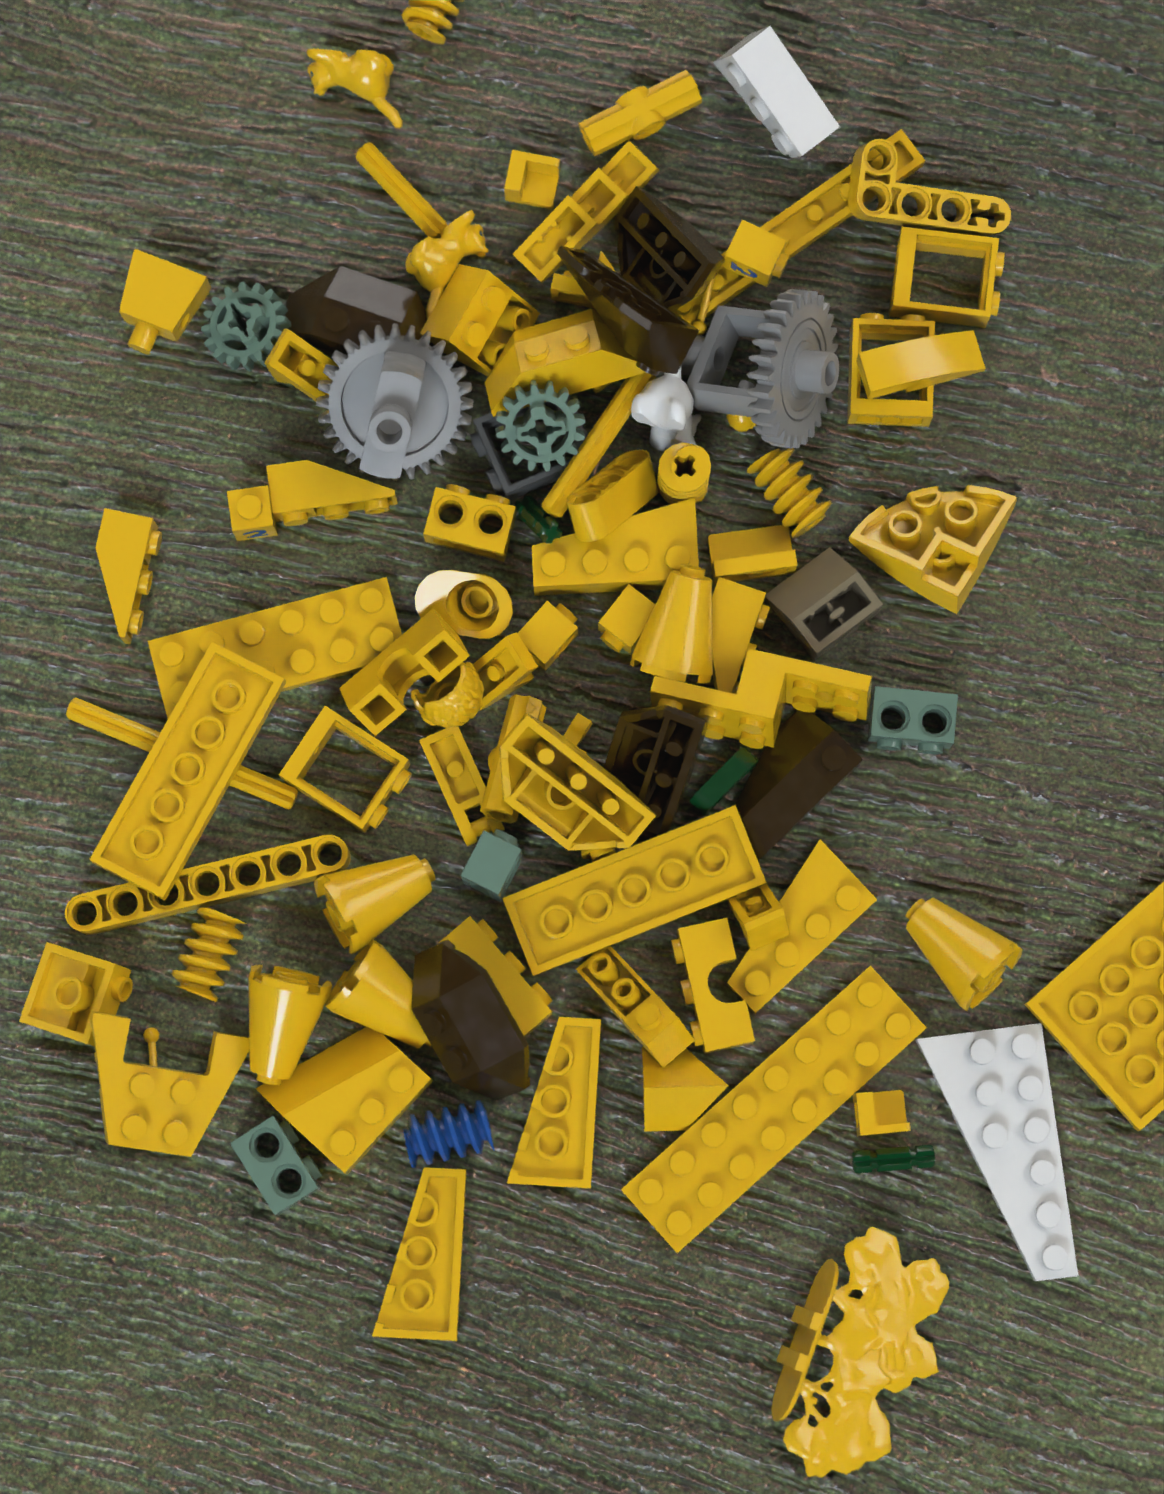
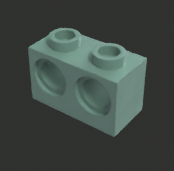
M875 686L871 693L867 741L877 742V748L882 750L898 751L901 750L902 745L918 746L919 753L943 754V749H950L954 744L958 694ZM887 710L897 712L902 718V727L896 730L886 728L881 722V713ZM928 714L938 716L943 722V731L938 734L927 732L922 725V718Z
M495 829L493 835L483 831L461 874L463 883L501 902L523 860L522 849L518 848V839L499 829Z
M271 1116L230 1144L274 1215H280L319 1190L321 1186L317 1179L322 1174L310 1155L302 1158L294 1144L300 1139L292 1125L286 1119L280 1122L276 1116ZM267 1133L274 1134L279 1140L278 1152L270 1158L263 1157L257 1148L258 1140ZM288 1169H295L302 1178L301 1187L292 1194L284 1192L280 1187V1177Z

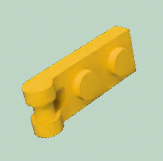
M459 727L445 728L420 739L419 742L466 846L468 847L478 842L477 837H480L483 831L488 833L492 831L494 833L495 829L505 830L502 822H496L486 817L479 818L471 823L469 822L465 812L479 805L481 806L486 786Z

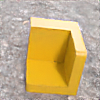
M512 150L504 186L505 201L551 209L554 205L560 176V159Z
M902 1090L853 1094L857 1137L911 1131L910 1122H907L904 1093Z

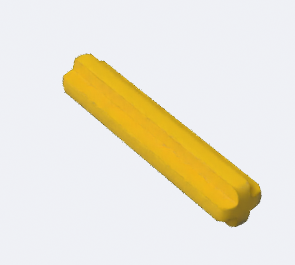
M367 142L359 148L355 155L363 168L427 236L435 239L439 238L441 232L447 226V222L373 143Z

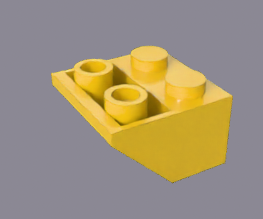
M459 264L422 328L421 335H424L427 331L431 332L430 342L434 345L441 340L446 342L443 351L446 355L456 352L458 354L457 361L489 376L512 333L533 326L540 312L489 270Z

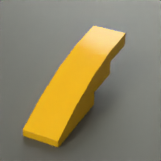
M628 141L602 169L598 167L571 197L567 195L512 255L543 283L564 264L557 254L560 246L581 249L620 211L636 186L643 188L660 170L637 147Z

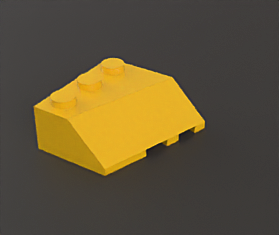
M365 1027L298 1064L291 1078L282 1079L281 1085L264 1083L255 1089L343 1173L349 1174L433 1080L386 1036Z

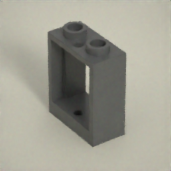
M570 395L568 396L567 402L572 400ZM544 402L549 408L553 407L555 411L562 410L551 402ZM529 407L520 409L515 417L523 416ZM492 413L473 420L476 433L471 434L470 439L478 457L486 455L492 469L486 471V475L495 494L502 492L504 497L510 501L556 482L571 461L569 459L565 461L566 465L564 466L557 464L550 467V471L546 472L543 470L511 484L490 436L491 433L496 432L495 428L505 424L496 421V416L493 417ZM583 425L577 426V428H580L581 430L584 431L585 438H586V437H587V432H586L584 426H583ZM574 440L573 442L579 449L584 440Z

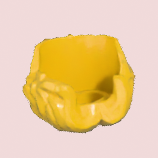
M462 662L439 683L434 680L424 694H421L418 689H413L411 691V699L426 723L445 728L463 726L470 719H473L483 706V682L480 680L477 670L472 663Z

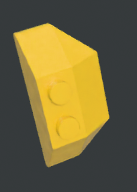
M589 309L514 331L487 377L485 386L491 413L494 417L497 411L507 412L502 399L506 396L515 400L517 398L515 387L518 385L525 392L530 391L531 380L536 381L539 389H544L548 380L553 381L554 392L558 393L563 387H566L570 395L646 372L636 366L637 359L622 348L599 313L594 309Z
M528 713L521 718L499 745L503 800L568 851L613 847L630 848L656 817V814L615 776L554 728Z

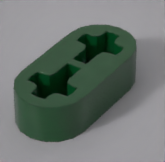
M743 746L695 793L689 802L705 816L750 772L759 760Z

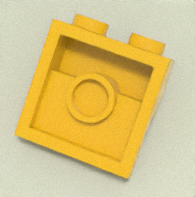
M46 942L19 1022L94 1046L93 1031L89 1018L90 1012L117 1014L120 1002H125L130 997L133 989V981L129 978L131 970L109 961Z

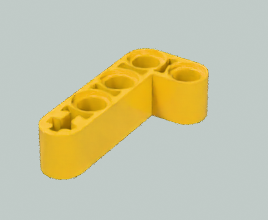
M874 139L860 146L854 154L848 207L851 213L858 219L985 237L1005 230L1010 223L1011 210L1009 205L1001 198L895 182L898 152L895 146L888 140ZM870 149L878 150L883 157V165L880 170L872 168L868 163L867 155ZM865 190L873 191L878 198V206L875 211L867 209L862 202V195ZM905 195L911 196L917 203V212L914 216L907 215L902 208V200ZM945 201L951 202L956 208L957 215L953 222L947 221L942 215L941 208ZM988 210V215L994 216V222L990 224L986 218L974 217L970 219L971 213L977 214Z

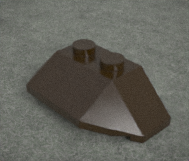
M638 186L634 188L614 218L615 231L619 232L617 249L620 275L672 312L701 295L726 260L686 219Z
M343 266L335 268L291 293L285 305L288 312L283 315L291 322V327L287 329L310 345L332 353L337 350L346 355L348 353L344 347L345 340L350 339L360 346L359 331L364 330L371 339H374L375 326L380 325L385 335L390 336L393 323H398L401 336H405L410 325L415 326V339L420 340L423 336L421 335V330L427 321L426 310L416 291ZM432 342L429 343L431 347L434 346Z
M669 705L622 712L604 765L608 772L622 782L656 814V817L637 838L643 842L671 830L707 731V720Z
M448 939L417 953L414 961L411 1010L452 1082L497 1101L527 1089L530 1086V1077L528 1076L529 1044L488 971L468 955L456 950L455 945Z

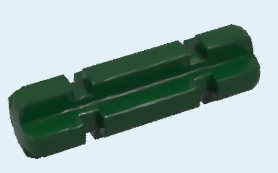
M525 496L523 501H516L515 506L516 511L519 513L518 517L543 542L551 544L554 538L562 536V530L558 527V521L546 513L533 497Z
M932 1145L915 1146V1149H910V1146L875 1149V1152L871 1153L870 1150H858L852 1153L853 1171L857 1174L870 1173L872 1169H877V1172L912 1169V1166H916L917 1169L935 1166V1152Z

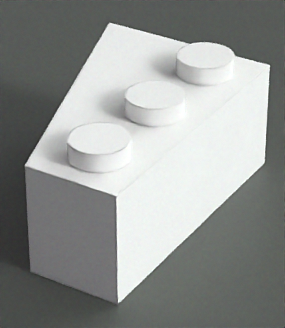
M771 26L749 34L713 62L747 103L755 117L770 131L774 144L782 154H789L791 158L803 156L840 127Z

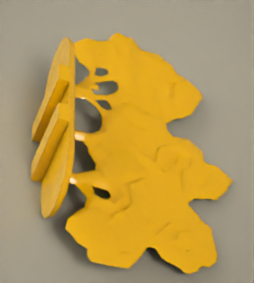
M872 1226L867 1229L865 1236L856 1237L853 1241L845 1244L844 1257L850 1271L848 1284L836 1290L839 1271L834 1259L826 1260L821 1266L813 1281L805 1306L796 1305L791 1321L797 1323L798 1326L790 1348L782 1345L777 1358V1362L784 1365L773 1396L772 1418L774 1421L784 1420L792 1411L801 1393L805 1404V1415L802 1418L793 1420L785 1429L783 1441L788 1452L794 1453L804 1460L808 1477L817 1476L822 1478L831 1470L847 1475L852 1471L860 1469L865 1462H874L889 1454L892 1448L890 1423L884 1412L880 1410L875 1399L878 1392L885 1388L893 1393H898L909 1387L913 1378L923 1379L939 1372L933 1344L917 1334L915 1325L928 1316L938 1313L939 1307L949 1290L947 1275L941 1272L940 1265L934 1258L916 1260L907 1267L903 1266L897 1237ZM857 1289L862 1291L863 1296L857 1299L850 1297L849 1294L852 1290ZM833 1300L844 1312V1317L833 1329V1332L825 1336L821 1334ZM819 1345L830 1349L833 1355V1365L827 1376L812 1382L805 1377L815 1348ZM831 1382L833 1387L828 1392L821 1388L823 1383ZM815 1392L825 1397L831 1408L830 1414L827 1417H823L814 1406L818 1401V1398L813 1397ZM809 1415L815 1416L818 1422L816 1427L808 1424Z

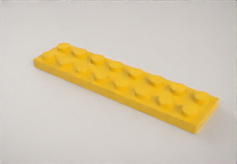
M870 965L626 1184L621 1191L672 1249L678 1253L927 1027Z

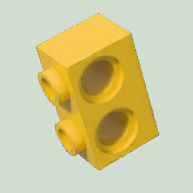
M447 484L446 489L435 487L423 533L425 542L505 561L516 519V506L509 505V499L494 494H487L485 499L472 496L469 489L458 485ZM448 507H456L462 511L463 515L457 523L446 524L440 519L443 510ZM487 517H496L501 520L503 525L497 533L487 534L480 529L481 522Z

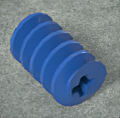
M481 1100L475 1101L472 1114L469 1113L464 1103L459 1104L457 1117H453L449 1109L443 1107L441 1118L438 1121L431 1110L425 1112L424 1124H420L414 1114H409L408 1125L403 1128L411 1168H416L419 1154H421L427 1165L433 1164L435 1151H438L443 1161H449L451 1148L453 1147L460 1158L466 1157L468 1144H471L477 1154H482L486 1140L493 1151H495L487 1110Z

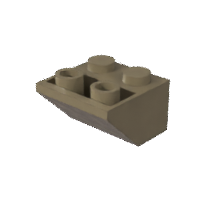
M830 547L765 595L766 601L813 662L879 614L883 603L860 573Z

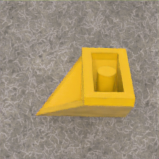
M642 1047L644 1132L686 1131L729 1085L687 1048L663 1068Z

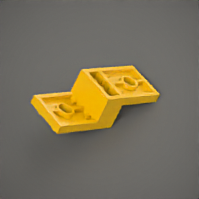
M748 648L736 694L654 676L650 695L652 707L669 705L707 720V731L705 734L707 738L720 740L724 736L737 739L744 746L754 749H761L764 746L774 748L785 703H790L795 709L803 712L812 713L816 710L830 712L835 718L843 721L853 722L857 719L866 721L870 708L872 676Z

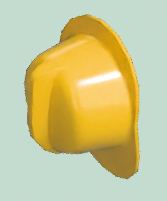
M438 570L423 579L418 585L415 594V606L420 618L434 609L461 636L477 639H490L498 636L509 626L513 615L512 600L507 589L493 577L486 574L457 570Z

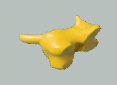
M307 49V56L316 61L307 68L311 82L314 85V94L323 96L327 89L339 85L370 101L396 128L400 129L403 126L399 112L385 99L390 88V75L394 71L390 58L373 50H357L354 55L348 57L345 52L339 50Z
M469 210L447 225L441 232L440 238L435 239L428 236L417 243L406 258L407 273L414 275L420 285L430 292L426 307L427 320L462 258L474 254L483 258L489 252L485 245L482 226L479 224L471 225L475 217L472 210Z

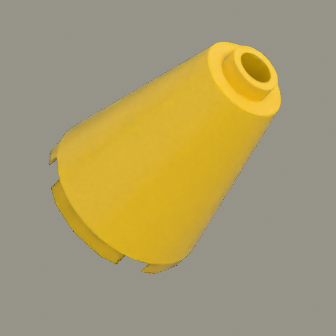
M681 564L680 571L672 570L631 655L630 665L632 667L642 663L640 671L658 677L686 682L687 674L699 675L697 683H710L711 675L713 674L712 579L704 576L705 569Z
M412 854L322 875L315 879L314 886L317 898L323 895L326 896L327 908L322 911L333 933L343 948L349 947V953L354 954L364 948L431 893V883L436 878L429 862L425 858L419 860L416 855Z
M934 897L927 901L923 898L919 899L905 915L909 920L906 925L907 931L956 1002L965 1011H968L969 1007L975 1008L984 1001L1003 981L1001 976L1006 969L1004 966L1007 965L1013 969L1022 955L1023 949L1015 942Z
M373 939L354 957L353 960L356 962L350 969L344 971L331 990L325 1007L332 1013L417 1049L424 1043L430 1047L431 1043L411 1010L413 980L383 945Z
M254 965L250 967L248 975L250 1071L257 1074L256 1080L259 1082L281 1085L282 1079L291 1078L331 994L332 982L327 980L321 986L318 985L320 976L280 966H274L272 974L261 973L263 965Z

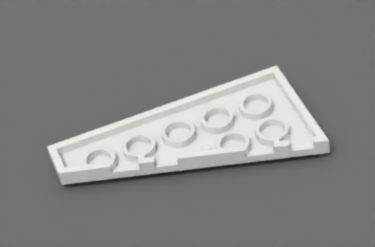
M1042 1024L916 1039L915 1041L921 1053H923L933 1073L932 1075L952 1111V1116L992 1192L993 1199L1012 1233L1011 1235L1033 1280L1043 1281L1078 1276Z

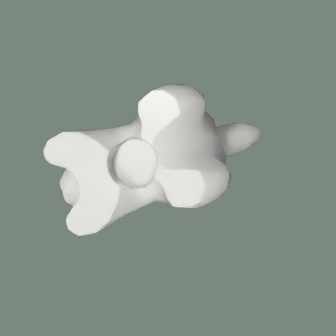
M680 367L677 374L664 373V376L649 381L639 394H636L632 400L631 414L637 422L652 426L650 444L658 451H664L666 448L678 443L696 445L694 434L702 417L700 414L692 415L694 399L687 384L681 379Z

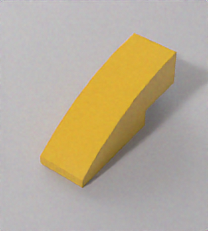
M974 330L933 335L859 352L856 360L868 400L905 390L906 393L983 372L986 369Z

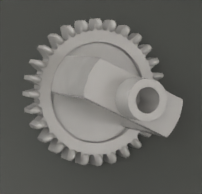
M790 289L785 293H780L777 296V300L771 301L770 306L772 309L766 311L718 305L706 337L696 336L681 365V375L690 376L687 386L694 399L693 407L702 411L751 417V421L757 424L756 432L761 435L762 440L773 446L792 449L800 448V444L806 445L808 437L813 438L815 436V427H820L822 424L820 413H827L828 409L825 400L826 398H832V392L836 387L839 377V360L834 353L838 348V343H832L837 333V328L831 327L834 314L828 313L830 304L824 303L825 297L818 295L816 291ZM739 336L758 338L754 339L752 343L760 347L761 353L749 356V360L758 364V369L755 372L747 373L749 378L757 380V385L755 386L749 381L741 380L738 388L721 386L720 383Z
M393 323L390 336L385 335L380 325L375 326L374 339H371L364 330L359 331L360 346L350 339L345 340L344 347L348 355L335 350L332 354V359L339 367L326 364L323 373L331 380H320L318 384V389L329 395L317 397L316 406L329 409L318 416L319 423H332L324 431L325 439L339 437L332 450L337 453L347 448L349 451L345 458V463L349 465L357 458H360L359 472L362 474L366 472L377 479L390 478L393 481H397L401 476L403 468L408 477L414 479L415 466L417 465L420 466L424 473L429 474L431 473L430 459L443 466L446 459L442 450L455 455L458 449L451 438L464 441L467 432L458 425H471L472 416L462 411L473 408L474 399L462 396L472 391L471 382H458L467 374V369L465 366L452 368L458 359V354L453 352L443 357L442 353L446 342L441 340L431 347L429 345L431 332L427 331L420 340L415 339V326L410 325L406 335L401 336L398 323Z

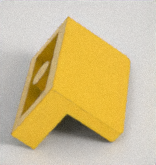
M778 525L717 533L708 536L714 584H717L719 577L735 582L794 574L798 566L795 549L792 550L789 527Z

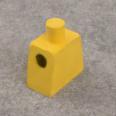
M134 249L120 304V314L123 320L135 326L127 345L141 353L150 354L158 335L172 341L179 340L210 292L211 286L207 276Z

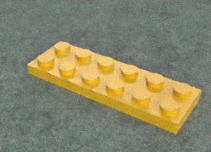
M387 577L147 642L168 719L211 642L285 678L286 684L281 691L283 692L360 671L398 639L402 632Z
M211 642L89 860L116 876L166 900L286 684L285 678Z
M736 805L502 899L533 976H536L767 884Z

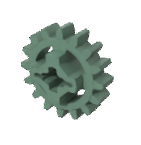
M240 282L238 292L235 293L227 286L224 288L226 297L223 300L215 296L211 299L216 306L215 310H205L203 313L210 321V324L201 327V331L209 337L204 344L211 352H214L213 357L221 364L226 362L232 370L236 371L240 364H242L248 372H251L255 361H259L266 367L264 364L267 359L266 356L272 351L282 330L291 327V322L286 316H283L288 312V309L282 301H278L279 297L273 290L270 289L266 292L260 283L256 282L252 290H250L245 282ZM240 347L247 348L245 350H236Z
M531 380L530 391L527 392L519 385L516 386L515 393L517 398L515 400L506 396L502 399L507 412L497 411L496 421L505 424L495 428L497 438H507L501 444L502 452L507 453L513 450L512 461L515 465L526 459L529 471H533L536 463H542L546 472L550 471V461L555 459L561 466L566 465L564 454L566 452L573 455L578 453V448L573 441H581L585 438L584 431L577 428V426L585 424L584 414H574L580 408L578 399L567 402L569 396L568 389L563 387L556 393L554 392L553 381L548 380L544 389H539L535 380ZM544 401L551 402L562 410L554 411L545 405ZM527 404L530 405L523 416L515 417L522 407ZM544 419V432H537L535 427L536 420ZM565 435L558 445L551 448V445L558 436ZM527 441L536 447L537 450L529 449L520 442Z

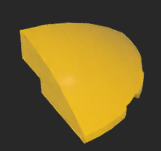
M967 485L964 491L941 492L938 486L922 488L909 492L905 501L888 509L883 505L877 508L855 528L849 536V542L890 576L933 603L957 614L988 562L1014 509L1017 497L995 489Z

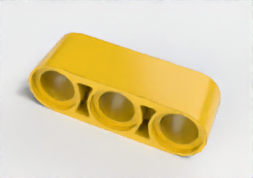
M632 450L617 456L567 497L566 502L574 532L579 541L591 542L606 537L659 493L648 451Z

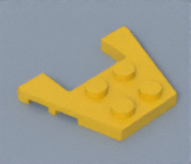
M91 1011L89 1018L94 1038V1056L99 1076V1094L106 1143L114 1146L191 1157L249 1052V1037L214 1031L206 1072L203 1074L123 1061L131 1019L125 1016Z

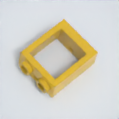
M901 227L897 242L889 316L901 318L904 315L915 314L924 316L925 321L986 328L991 315L997 316L999 310L1000 292L993 291L995 276H1002L1005 258L1004 252H998L999 238ZM915 250L983 258L978 309L910 301Z
M879 313L861 314L860 318H853L850 327L847 424L929 427L933 418L934 385L919 389V400H868V398H860L861 375L856 360L859 352H861L862 339L908 341L935 335V321H925L924 316L915 314L901 316V320L884 319V315Z
M324 706L279 773V776L298 791L363 833H366L370 826L376 829L381 824L389 810L385 803L393 791L397 794L401 793L411 778L412 773L407 771L411 765L409 759L327 706ZM336 729L394 766L361 816L303 780Z

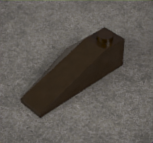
M560 246L557 254L622 348L637 359L636 366L654 376H658L659 372L677 374L699 330L585 250Z
M797 710L779 727L774 748L765 747L735 803L758 861L851 775L863 761L833 728L813 713Z

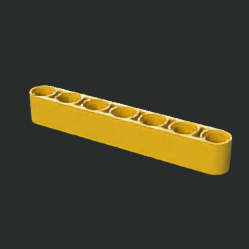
M322 835L183 869L174 884L178 888V898L171 905H161L157 896L128 882L73 897L65 908V918L67 923L76 931L86 935H94L197 910L200 907L214 906L313 882L322 875L346 870L351 861V853L346 843L340 837ZM329 845H336L342 850L340 861L333 866H326L320 861L321 851ZM288 855H296L301 859L300 870L292 876L281 874L279 867L281 860ZM247 865H256L260 869L259 880L251 886L242 885L239 880L242 868ZM209 874L218 876V890L208 896L200 894V880ZM126 894L135 895L138 903L136 910L130 915H121L117 905L119 899ZM85 904H93L97 912L95 920L91 924L80 925L77 920L78 910Z

